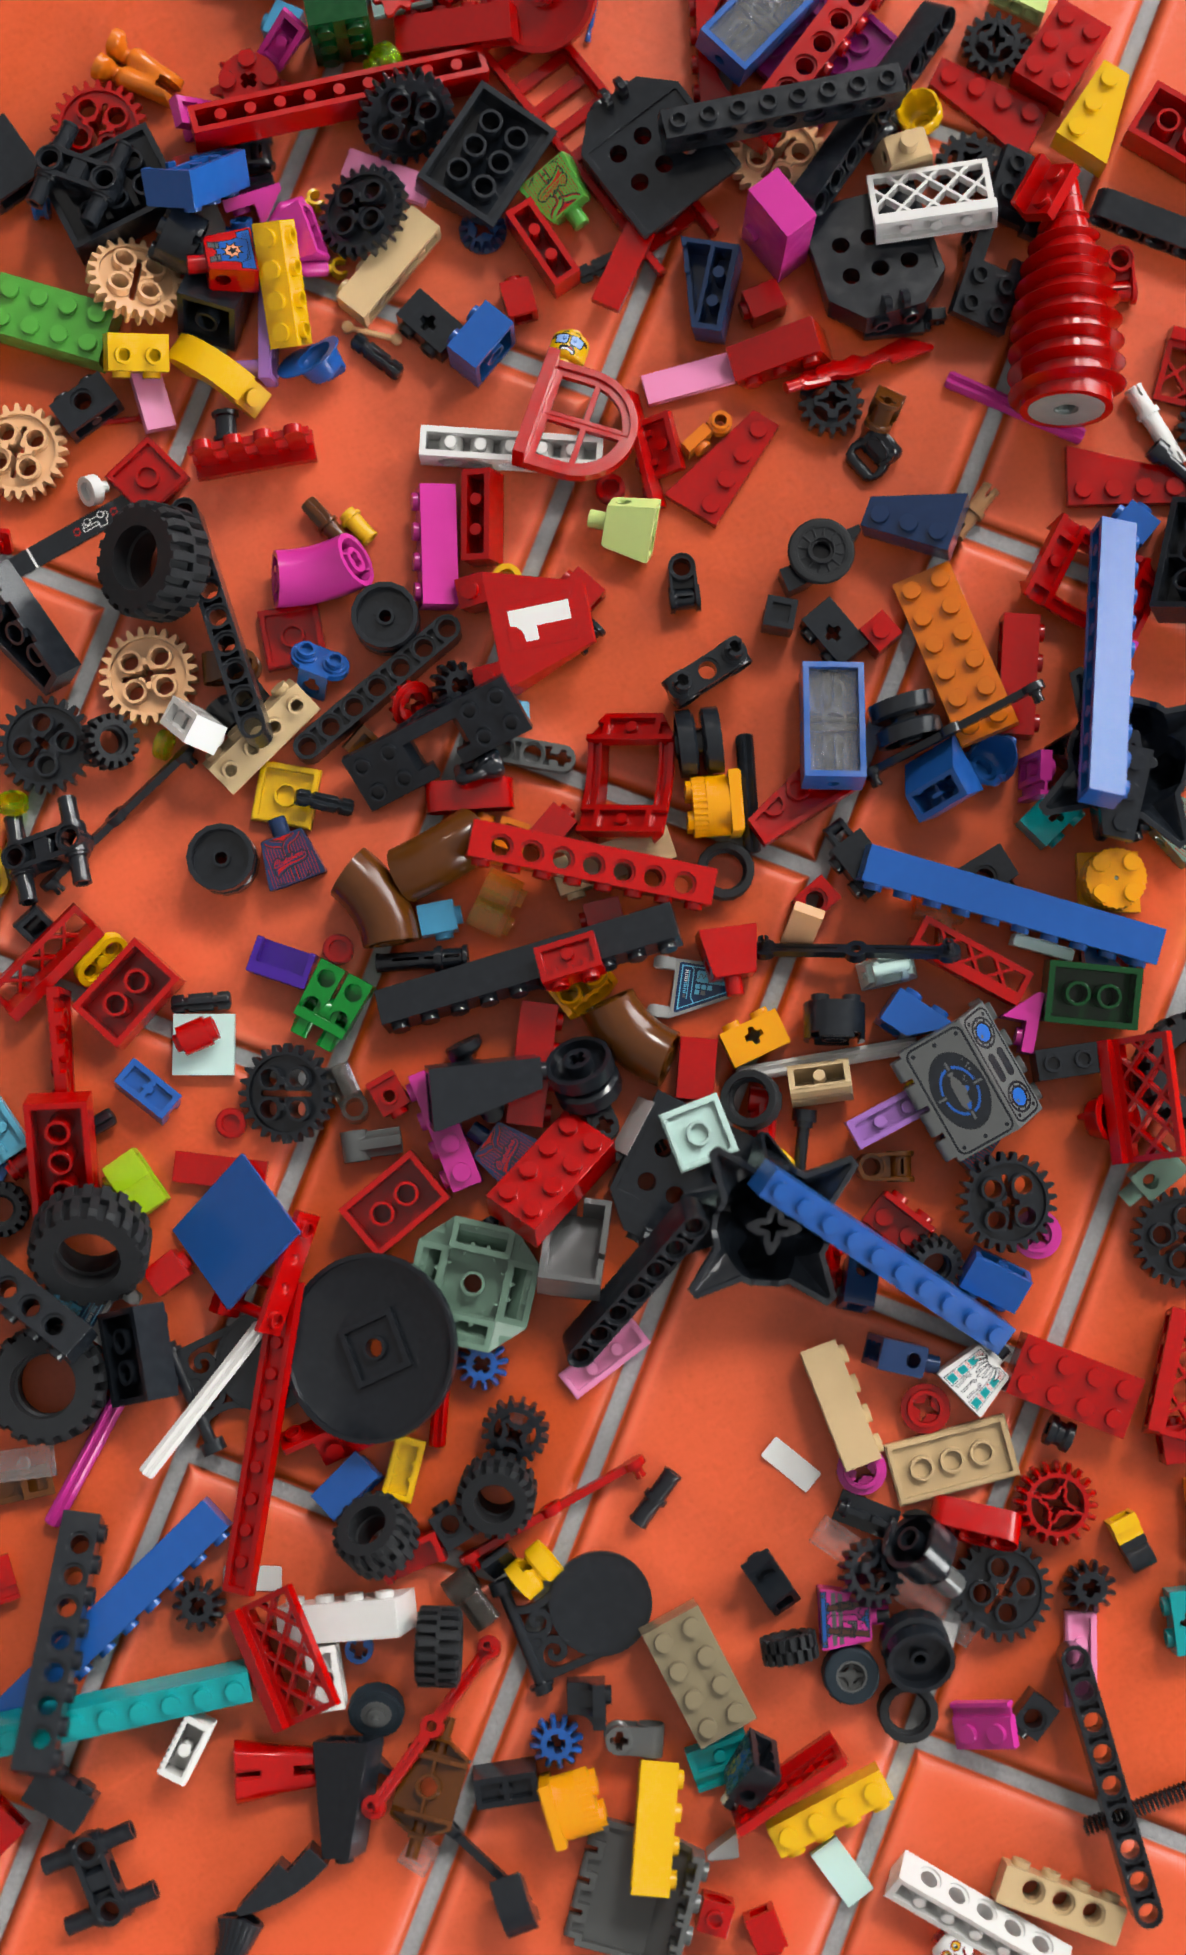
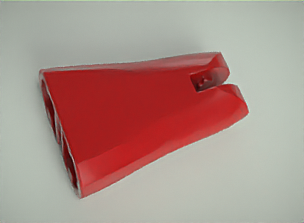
M234 1740L236 1804H244L277 1794L316 1786L315 1769L300 1770L302 1765H314L313 1746Z

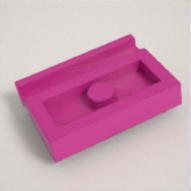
M1040 749L1018 759V789H1022V797L1018 798V803H1032L1044 798L1050 791L1048 790V782L1052 781L1056 771L1053 750Z
M1012 1699L952 1701L950 1708L953 1709L954 1715L952 1723L956 1748L1016 1749L1019 1747L1015 1714H1012L1011 1705H1013Z

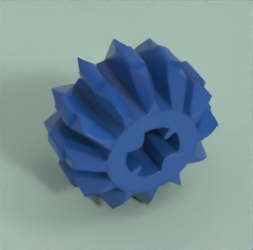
M500 1346L495 1351L489 1353L468 1349L470 1354L459 1351L458 1357L467 1360L456 1365L458 1370L467 1369V1372L461 1375V1381H465L471 1376L473 1380L470 1383V1388L474 1389L478 1380H481L483 1391L488 1389L487 1379H490L494 1386H498L500 1382L494 1374L496 1373L504 1377L507 1374V1371L498 1367V1365L508 1364L509 1358L498 1359L497 1357L503 1353L505 1348ZM477 1356H480L482 1359L488 1357L491 1363H488L487 1366L490 1369L487 1371L483 1368L477 1370L474 1365L478 1361L474 1359Z
M554 1712L550 1713L549 1724L541 1717L538 1720L541 1729L532 1728L531 1735L537 1739L530 1741V1748L539 1749L535 1754L537 1761L545 1756L547 1757L545 1760V1767L547 1768L551 1766L552 1760H557L558 1769H562L564 1758L570 1764H573L575 1758L572 1753L580 1754L582 1752V1746L577 1744V1742L583 1740V1733L574 1732L578 1728L577 1721L566 1725L568 1721L567 1714L562 1715L561 1721H556V1714ZM552 1735H558V1738L561 1740V1746L555 1747L554 1742H552Z

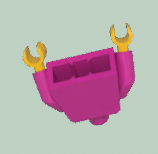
M311 189L307 193V198L299 196L278 203L269 221L294 219L302 265V276L309 278L327 277L331 273L335 279H345L348 271H338L335 269L338 265H345V259L337 257L332 261V264L327 262L331 258L322 239L323 236L315 213L322 211L320 205L324 204V200L312 201L320 197V192L317 189Z

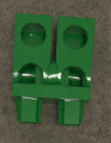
M321 958L299 1004L293 1012L297 1016L294 1019L291 1031L307 1039L314 1025L323 1029V1032L316 1045L332 1052L341 1039L346 1040L359 1014L377 987Z

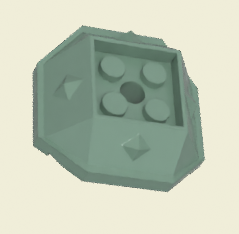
M455 1215L419 1238L413 1264L424 1271L445 1296L454 1317L458 1346L489 1353L527 1328L537 1286L539 1263L520 1235L505 1226ZM470 1274L479 1276L482 1281L481 1289L477 1292H471L465 1287V1278Z

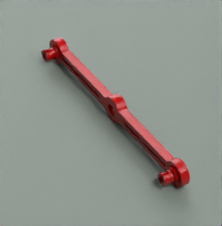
M642 1454L631 1457L620 1466L567 1496L555 1499L544 1505L537 1513L532 1515L531 1520H528L527 1526L523 1530L518 1528L516 1535L511 1537L509 1533H506L505 1539H498L496 1535L486 1542L467 1550L458 1557V1560L462 1566L469 1565L473 1573L477 1572V1569L479 1571L482 1567L478 1559L488 1551L541 1521L553 1517L564 1508L626 1473L633 1472L636 1480H639L641 1477L638 1472H640L643 1478L646 1473L642 1466L646 1460Z
M486 1635L479 1640L477 1644L478 1652L462 1673L458 1687L451 1688L436 1711L422 1719L420 1733L375 1795L367 1796L364 1799L361 1810L366 1818L378 1820L384 1816L387 1800L428 1743L442 1736L446 1718L487 1661L496 1659L499 1656L501 1644L496 1637ZM430 1722H436L437 1728L433 1732H429L427 1729Z

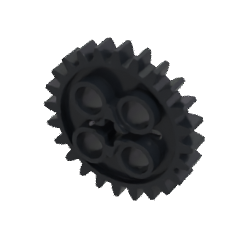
M406 65L403 74H400L398 69L394 67L392 77L382 72L383 82L379 83L373 79L372 83L375 89L373 91L365 89L364 93L368 100L359 101L363 111L357 113V117L361 122L358 124V128L361 134H363L362 138L365 144H369L368 146L373 154L378 152L381 160L388 156L392 164H395L398 157L401 158L404 165L407 164L409 157H413L414 161L418 163L419 155L422 153L426 158H429L428 150L437 147L438 140L441 141L445 135L444 131H447L451 126L449 121L455 119V115L451 110L455 106L451 98H449L451 96L447 87H444L440 78L435 79L432 71L424 75L422 68L419 66L414 74L409 65ZM402 95L398 101L392 102L395 96ZM430 102L428 106L420 108L423 103ZM392 123L390 128L383 129L385 125ZM420 130L417 135L410 136L414 131Z
M373 163L368 169L362 164L359 173L351 168L349 178L341 175V184L339 186L337 184L331 185L334 193L325 194L329 202L328 204L320 205L325 214L318 217V220L324 224L320 227V231L324 235L323 241L343 259L349 257L352 261H356L358 256L366 261L368 252L377 257L379 247L386 251L388 249L386 243L388 240L396 242L394 232L404 230L399 223L400 221L408 220L403 211L410 208V205L405 201L409 197V194L404 190L406 186L392 170L389 171L383 165L378 168Z
M38 696L36 705L29 699H26V708L24 710L18 705L14 706L17 712L15 717L10 714L5 715L10 721L9 725L0 724V728L5 731V735L0 736V742L3 743V746L0 747V755H5V757L0 759V765L9 766L4 774L8 777L15 775L13 783L17 786L24 782L23 789L27 792H30L34 785L38 795H42L45 787L51 795L55 794L56 786L63 792H67L66 783L69 781L77 786L75 776L78 774L86 777V773L82 770L83 766L92 767L90 765L91 762L89 760L85 761L83 758L87 754L86 750L80 751L79 746L84 745V741H79V735L84 734L81 729L85 726L83 724L88 718L85 714L77 716L79 708L75 705L68 709L69 702L65 699L59 705H57V699L54 696H50L47 704L41 696ZM43 718H49V727L44 731H38L39 721ZM64 724L63 729L58 731L59 725ZM73 736V746L70 749L63 750L61 748L62 740L65 737ZM23 742H30V751L25 755H19V746ZM42 742H48L51 748L49 750L44 749L41 746ZM48 760H54L55 767L53 771L44 774L42 771L43 764ZM34 761V765L29 767V763Z
M284 1043L283 1047L281 1045H272V1052L269 1049H262V1058H251L255 1067H245L244 1070L250 1076L249 1078L240 1079V1082L247 1087L246 1090L239 1091L238 1094L246 1096L247 1101L241 1103L240 1107L249 1108V1112L244 1118H254L255 1121L251 1128L259 1129L262 1127L261 1137L271 1135V1142H279L282 1138L283 1144L292 1143V1140L295 1143L303 1142L304 1136L306 1138L314 1137L313 1129H324L320 1120L331 1119L330 1115L325 1111L336 1106L329 1102V1097L337 1095V1092L329 1090V1086L336 1081L335 1079L326 1078L331 1068L320 1067L324 1061L323 1057L313 1059L315 1050H306L304 1052V1045H295L293 1049L292 1043ZM272 1071H275L277 1075V1082L275 1083V1085H273L270 1081V1074ZM301 1071H303L306 1076V1081L303 1086L299 1083L298 1076ZM263 1091H311L312 1096H264ZM272 1101L276 1104L277 1112L275 1116H273L270 1112V1104ZM300 1102H303L306 1108L303 1117L298 1112Z
M997 1151L995 1160L992 1155L986 1154V1164L975 1161L974 1164L977 1171H965L970 1180L968 1182L959 1181V1184L966 1188L965 1192L956 1193L958 1198L964 1199L963 1204L956 1206L957 1210L965 1211V1215L959 1219V1222L969 1223L965 1232L967 1234L977 1232L973 1241L981 1243L985 1240L984 1248L991 1250L995 1245L996 1251L1003 1253L1007 1246L1009 1252L1016 1253L1018 1244L1021 1249L1027 1250V1240L1038 1243L1039 1239L1036 1233H1048L1043 1224L1045 1222L1054 1223V1220L1048 1216V1211L1057 1210V1207L1049 1205V1200L1057 1198L1056 1194L1048 1193V1189L1054 1185V1182L1043 1180L1047 1176L1048 1171L1040 1170L1037 1172L1040 1163L1032 1161L1028 1164V1155H1021L1018 1159L1017 1152L1010 1151L1006 1158L1004 1152ZM1003 1174H1005L1006 1176L1004 1183L1001 1179V1176ZM1022 1176L1025 1186L1021 1192H1017L1014 1184L1016 1179ZM992 1180L995 1185V1191L991 1196H987L984 1187L988 1181ZM1010 1197L1011 1203L1006 1204V1207L1002 1206V1201ZM1025 1207L1029 1213L1028 1219L1024 1223H1020L1018 1213ZM996 1211L999 1221L997 1225L991 1228L988 1223V1217L992 1212ZM1009 1221L1012 1225L1011 1229L1007 1228Z
M1173 1187L1170 1189V1197L1164 1191L1159 1195V1201L1157 1199L1151 1202L1148 1200L1151 1207L1139 1206L1140 1211L1144 1215L1143 1217H1133V1220L1139 1224V1228L1130 1229V1232L1138 1235V1239L1130 1242V1245L1139 1246L1140 1250L1133 1257L1144 1258L1140 1268L1147 1269L1151 1267L1150 1278L1154 1279L1161 1274L1160 1284L1166 1285L1171 1278L1172 1287L1179 1288L1182 1280L1186 1288V1235L1183 1237L1185 1243H1175L1164 1255L1161 1256L1159 1254L1161 1249L1174 1243L1179 1238L1177 1232H1186V1223L1181 1224L1177 1218L1178 1211L1183 1207L1186 1208V1187L1183 1188L1181 1195L1177 1187ZM1158 1226L1164 1228L1166 1232L1165 1239L1161 1243H1157L1153 1238V1231ZM1177 1251H1181L1185 1256V1262L1179 1268H1176L1172 1262V1257Z
M1020 1541L1018 1549L1013 1552L1000 1551L979 1545L978 1552L968 1548L967 1552L970 1559L959 1557L958 1560L964 1567L962 1570L957 1569L965 1577V1588L960 1595L952 1598L960 1600V1604L954 1608V1611H964L966 1613L962 1617L961 1622L968 1623L972 1621L970 1631L973 1633L982 1628L981 1635L984 1639H988L993 1632L995 1642H1000L1003 1634L1008 1642H1013L1015 1632L1020 1638L1024 1639L1026 1638L1024 1628L1032 1632L1037 1631L1033 1621H1045L1040 1611H1050L1051 1608L1044 1603V1599L1053 1598V1594L1045 1592V1587L1052 1585L1053 1581L1043 1580V1575L1049 1569L1038 1568L1042 1558L1037 1556L1031 1559L1030 1556L1033 1550L1031 1547H1027L1021 1552ZM997 1558L1001 1559L1004 1563V1571L999 1576H995L991 1571V1563ZM1017 1566V1573L1013 1575L1007 1582L1009 1576L1011 1575L1013 1567ZM1024 1577L1028 1580L1030 1589L1025 1595H1020L1016 1584ZM978 1584H982L987 1591L985 1599L981 1602H977L973 1597L974 1587ZM997 1584H1005L1004 1589L1007 1591L1005 1596L998 1595ZM994 1600L990 1612L985 1613L987 1605ZM1007 1603L1012 1609V1615L1007 1621H1002L999 1617V1608Z

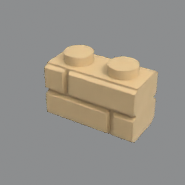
M848 1058L836 1059L834 1062L829 1060L786 1066L792 1108L854 1100Z

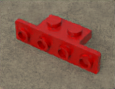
M625 389L634 402L638 416V430L634 447L637 455L635 465L639 474L642 475L644 483L642 493L644 498L661 499L660 509H664L667 506L660 479L686 470L673 414L671 411L665 410L645 418L638 393Z
M312 1420L289 1427L281 1433L280 1437L282 1450L285 1455L314 1443L326 1466L352 1455L355 1451L359 1452L375 1445L358 1444L342 1440L324 1431Z

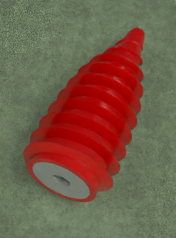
M1077 179L1053 221H1042L1038 226L1039 235L1028 246L1027 253L1029 257L1022 263L1020 268L1022 280L1015 289L1017 302L1011 314L1014 325L1009 332L1012 347L1008 352V362L1011 365L1007 373V382L1011 387L1008 393V403L1026 421L1049 428L1082 427L1105 419L1113 411V397L1123 392L1127 386L1126 378L1119 373L1126 365V358L1118 352L1123 347L1125 338L1122 333L1116 330L1121 326L1123 317L1118 310L1114 309L1120 301V294L1110 287L1116 280V274L1111 268L1104 265L1110 259L1109 252L1105 248L1094 244L1100 239L1101 235L1098 230L1089 227L1088 219L1090 214L1085 212L1082 202L1083 196L1080 193Z

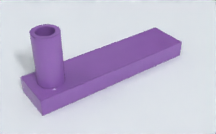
M259 278L258 359L239 360L236 362L255 376V378H259L267 388L279 387V349H270Z
M902 1091L844 1122L858 1150H861L919 1119V1115L929 1108L926 1106L916 1111L905 1091Z

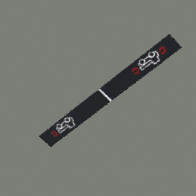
M121 495L9 558V561L20 577H23L104 531L108 524H112V517L117 512L123 511L122 508L130 503Z

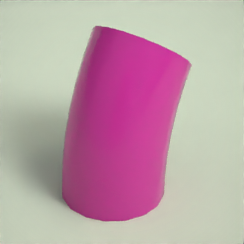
M342 533L324 542L306 547L274 550L271 580L275 608L326 602L357 592L371 585L374 580V570L367 551L353 535L348 533Z

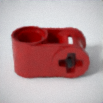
M1118 244L1109 250L1110 259L1104 264L1116 274V280L1110 287L1120 294L1119 303L1128 302L1129 305H1135L1138 298V285L1135 276L1134 253L1130 247ZM1111 258L1121 259L1124 267L1115 266Z

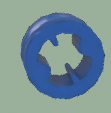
M49 197L42 210L31 206L34 220H40L42 216L46 220L51 219L52 207Z
M360 1640L364 1642L363 1647L368 1649V1653L363 1652L361 1656H356V1650L351 1648V1644L356 1645L358 1641H347L345 1645L347 1659L354 1664L367 1662L374 1651L373 1640Z

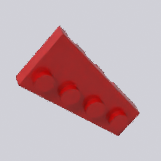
M943 57L928 85V89L933 90L939 98L955 111H961L971 119L970 123L978 129L982 128L994 138L993 141L1001 148L1009 143L1028 153L1049 110V107Z
M753 410L664 494V497L713 528H716L774 437L779 425Z
M1066 446L1064 449L1066 508L1119 507L1120 504L1126 507L1132 499L1135 502H1142L1147 506H1170L1172 497H1186V484L1168 468Z
M799 768L748 819L747 824L762 846L766 847L857 790L801 789Z
M59 986L46 987L50 1030L49 1039L52 1052L50 1068L55 1086L52 1092L75 1091L72 992Z

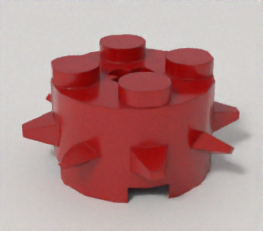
M246 48L239 51L238 54H235L226 62L221 61L219 63L221 67L218 76L219 84L210 89V94L224 99L291 85L292 82L278 77L276 67L269 58L258 52H253L251 48Z

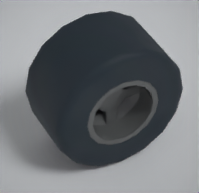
M854 1644L829 1650L823 1659L821 1667L823 1683L829 1694L840 1703L848 1705L861 1704L870 1699L877 1690L880 1679L878 1665L871 1653L861 1645Z

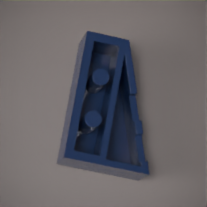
M681 236L691 328L695 340L725 345L743 264L740 245Z

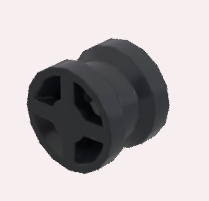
M1052 1414L1044 1427L1041 1443L1056 1445L1059 1451L1066 1453L1074 1440L1077 1424L1062 1422L1059 1416Z

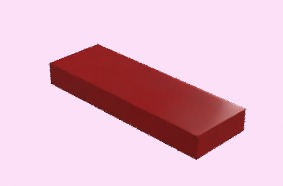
M627 220L591 298L593 303L618 314L620 313L656 232L644 240Z
M176 1151L172 1181L212 1186L237 1158ZM248 1159L266 1183L269 1162Z

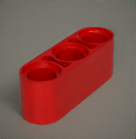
M513 778L480 779L465 785H459L456 780L431 781L425 784L426 814L451 815L461 808L468 809L473 813H478V811L496 812L512 810L515 808Z
M938 1495L932 1499L930 1515L947 1528L958 1541L1005 1552H1013L1018 1549L1023 1521L1020 1514L1011 1510L945 1495Z

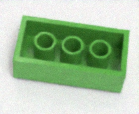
M0 273V343L106 373L103 371V334L107 332L119 333L123 316L120 314L114 319V311L112 309L102 311L104 303H94V298L8 273Z

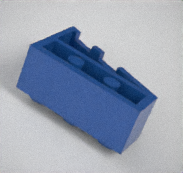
M219 148L189 156L190 161L177 166L174 160L165 162L166 169L151 167L140 169L147 206L184 208L185 213L202 211V206L221 203V198L238 196L240 190L250 187L245 149Z

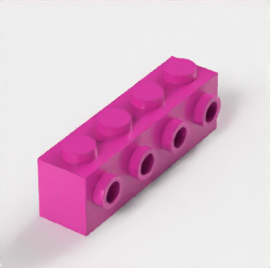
M419 483L415 493L412 492L410 497L411 511H416V522H412L411 539L416 541L417 553L413 552L412 569L417 571L418 583L413 584V598L415 601H418V610L454 611L459 605L454 579H458L456 484Z
M425 1070L408 1076L410 1084L405 1086L411 1101H418L421 1112L417 1114L422 1130H429L433 1141L429 1142L428 1146L434 1160L440 1158L444 1168L439 1174L445 1189L451 1187L452 1192L455 1193L483 1182L462 1124L458 1123L435 1132L429 1127Z

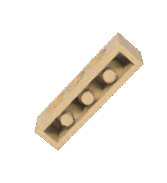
M1002 1856L990 1891L995 1902L1116 1946L1128 1912V1908L1120 1900V1895L1107 1889H1103L1102 1893L1090 1889V1884L1077 1878H1073L1072 1882L1062 1879L1059 1872L1047 1867H1043L1042 1871L1030 1867L1031 1863L1018 1856H1013L1012 1860ZM1026 1882H1037L1036 1889L1033 1892H1022ZM1058 1892L1067 1893L1063 1903H1053L1055 1894ZM1087 1904H1097L1093 1914H1083V1909Z

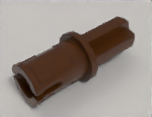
M310 497L304 502L302 510L319 528L317 530L319 534L323 533L328 539H331L342 533H347L336 521L337 516H332L315 497Z

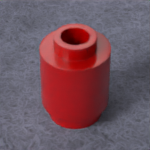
M201 1016L175 1027L176 1034L172 1035L178 1052L184 1051L187 1056L214 1045L215 1040L221 1038L212 1016L206 1018Z

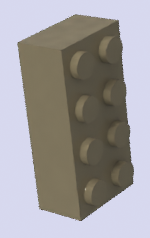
M694 1599L638 1628L701 1749L757 1719Z

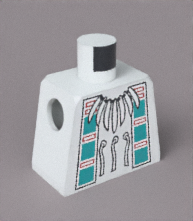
M974 1343L940 1366L936 1375L975 1415L981 1417L1010 1377L1000 1365L1012 1352L1004 1346L997 1355L991 1350L986 1352L980 1345Z

